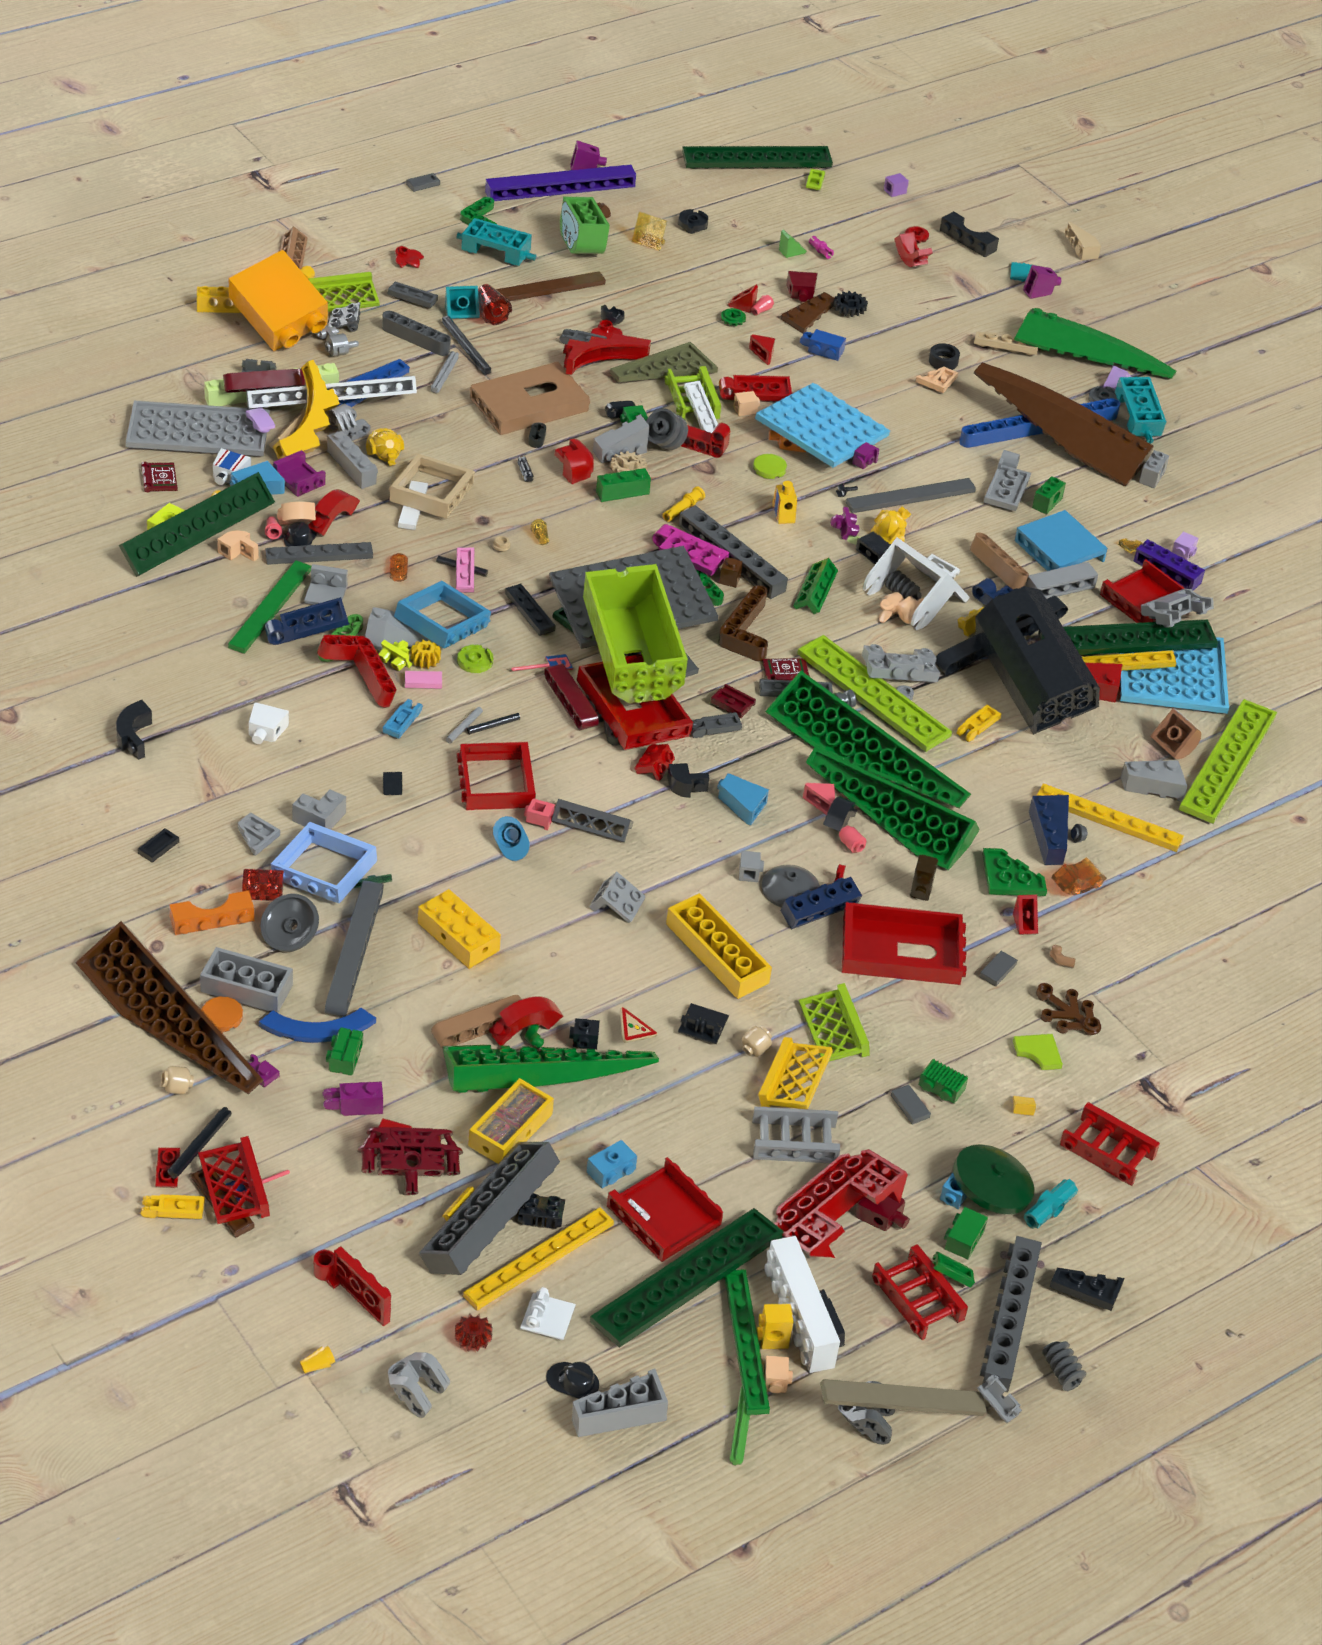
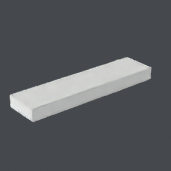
M701 382L684 383L685 392L701 430L712 433L718 423Z
M411 481L409 489L426 494L428 483ZM403 506L398 528L415 530L421 511Z

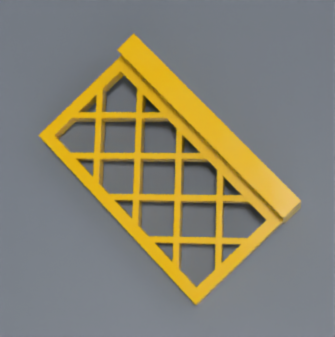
M784 1037L758 1094L761 1107H771L773 1105L808 1110L832 1055V1047L793 1043L791 1037ZM796 1051L806 1052L798 1057L795 1055ZM819 1053L825 1054L824 1056L818 1059L814 1057V1055H817ZM808 1058L812 1060V1062L805 1065L801 1063ZM798 1064L799 1068L793 1071L789 1070V1067ZM817 1066V1071L811 1074L808 1072L809 1069ZM804 1072L806 1076L798 1080L794 1077ZM791 1078L793 1082L785 1086L782 1084L783 1081ZM808 1081L812 1082V1085L807 1086L805 1088H803L801 1085ZM795 1087L799 1088V1091L793 1094L788 1092ZM782 1093L786 1094V1097L782 1099H776V1096ZM804 1095L806 1097L804 1102L795 1101L800 1096Z

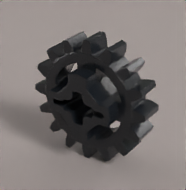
M842 291V294L838 293L834 297L833 307H835L836 311L839 310L840 314H845V316L848 314L851 317L853 315L859 316V313L864 314V311H867L868 301L866 297H862V294L851 293L850 291L845 293Z

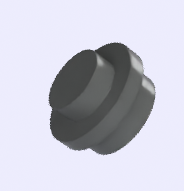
M1075 824L1071 829V837L1074 842L1080 843L1086 840L1087 828L1082 824Z

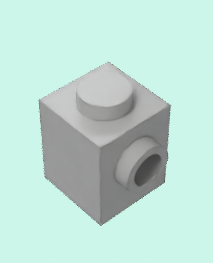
M741 851L739 881L758 882L759 873L763 872L764 868L761 852Z

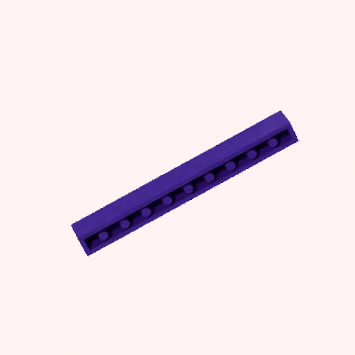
M630 164L486 179L485 193L487 197L493 198L494 201L632 188L636 185V172Z

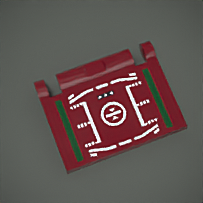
M144 461L141 463L145 492L178 491L174 462L147 463Z
M803 658L763 659L762 661L765 676L768 680L774 678V680L792 681L800 671L810 677L807 663Z

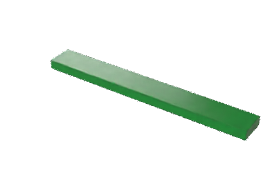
M295 560L228 643V648L245 654L263 632L265 624L275 617L311 572L312 566Z
M746 1269L734 1270L725 1276L724 1280L746 1414H769L770 1406Z

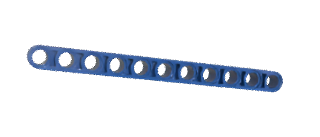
M1110 398L1081 405L1111 421L1117 419L1121 403L1117 399ZM1023 415L964 426L959 443L963 447L970 448L1044 433L1041 427L1035 426Z

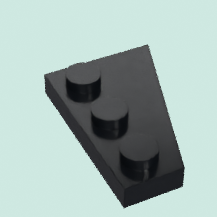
M1057 1267L1050 1287L1112 1311L1125 1278L1107 1279L1106 1275L1097 1274V1277L1086 1275L1083 1271Z

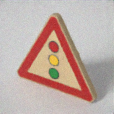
M625 1007L620 1008L623 1042L629 1043L657 1036V1031Z

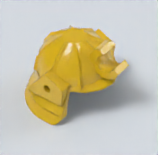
M388 428L374 430L366 441L367 454H376L379 459L388 462L389 466L396 465L395 459L399 456L400 451L404 450V441L401 435Z
M903 506L899 508L898 512L895 510H882L874 519L876 524L871 529V532L874 531L889 544H892L897 537L904 542L905 528L907 526L905 519L910 517L911 513Z

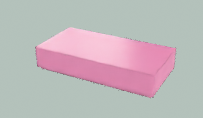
M405 671V688L442 689V672Z

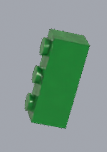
M646 468L598 475L596 493L601 502L649 495L651 477Z

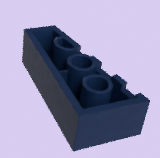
M1069 795L1032 796L1029 815L1044 865H1063L1068 839Z

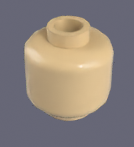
M763 1026L752 1027L742 1037L743 1051L749 1056L752 1054L757 1057L761 1056L771 1047L772 1035Z
M170 1066L166 1071L162 1072L161 1087H164L167 1093L185 1094L189 1088L193 1087L194 1076L190 1075L187 1067Z

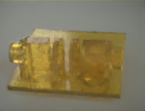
M639 211L632 242L660 251L661 245L665 244L663 237L667 220Z

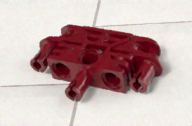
M370 1128L366 1132L369 1135L368 1138L365 1139L363 1145L357 1150V1152L362 1153V1173H366V1170H368V1174L375 1172L374 1154H377V1160H379L377 1163V1167H379L377 1175L405 1176V1195H410V1192L411 1195L419 1194L418 1176H441L445 1171L443 1166L444 1159H442L444 1156H447V1175L451 1176L452 1172L453 1176L459 1175V1155L463 1154V1150L452 1140L453 1132L451 1130L433 1128ZM374 1138H378L379 1143H373ZM442 1139H445L446 1142H447V1145H446V1144H441V1140H442ZM406 1160L414 1161L415 1167L409 1166Z

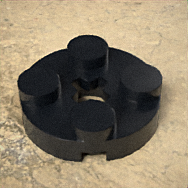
M694 209L683 210L679 214L678 225L690 234H694L695 231L706 230L708 228V215L703 211L698 210L697 213L693 212Z

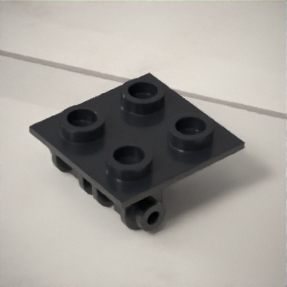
M691 1003L686 1015H682L678 1033L717 1044L729 1015Z
M533 1193L530 1199L520 1207L518 1222H522V1225L533 1226L534 1217H536L535 1226L537 1227L538 1219L542 1217V1227H544L545 1218H547L546 1228L557 1229V1227L562 1226L566 1199H561L557 1196L543 1197Z

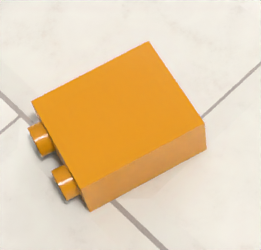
M284 250L229 278L230 300L273 352L283 346L285 348L293 347L300 340L301 336L309 332L318 333L327 325L328 302Z

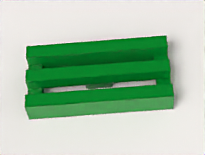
M936 1252L933 1255L935 1270L969 1288L974 1285L975 1280L972 1269L940 1252Z

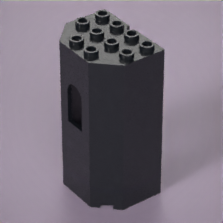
M1026 586L1013 589L1009 593L992 599L975 616L976 638L1033 735L1060 724L1065 718L1070 717L1072 719L1099 707L1100 687L1040 589ZM1029 617L1033 619L1044 639L1028 645L1016 625L1017 622Z

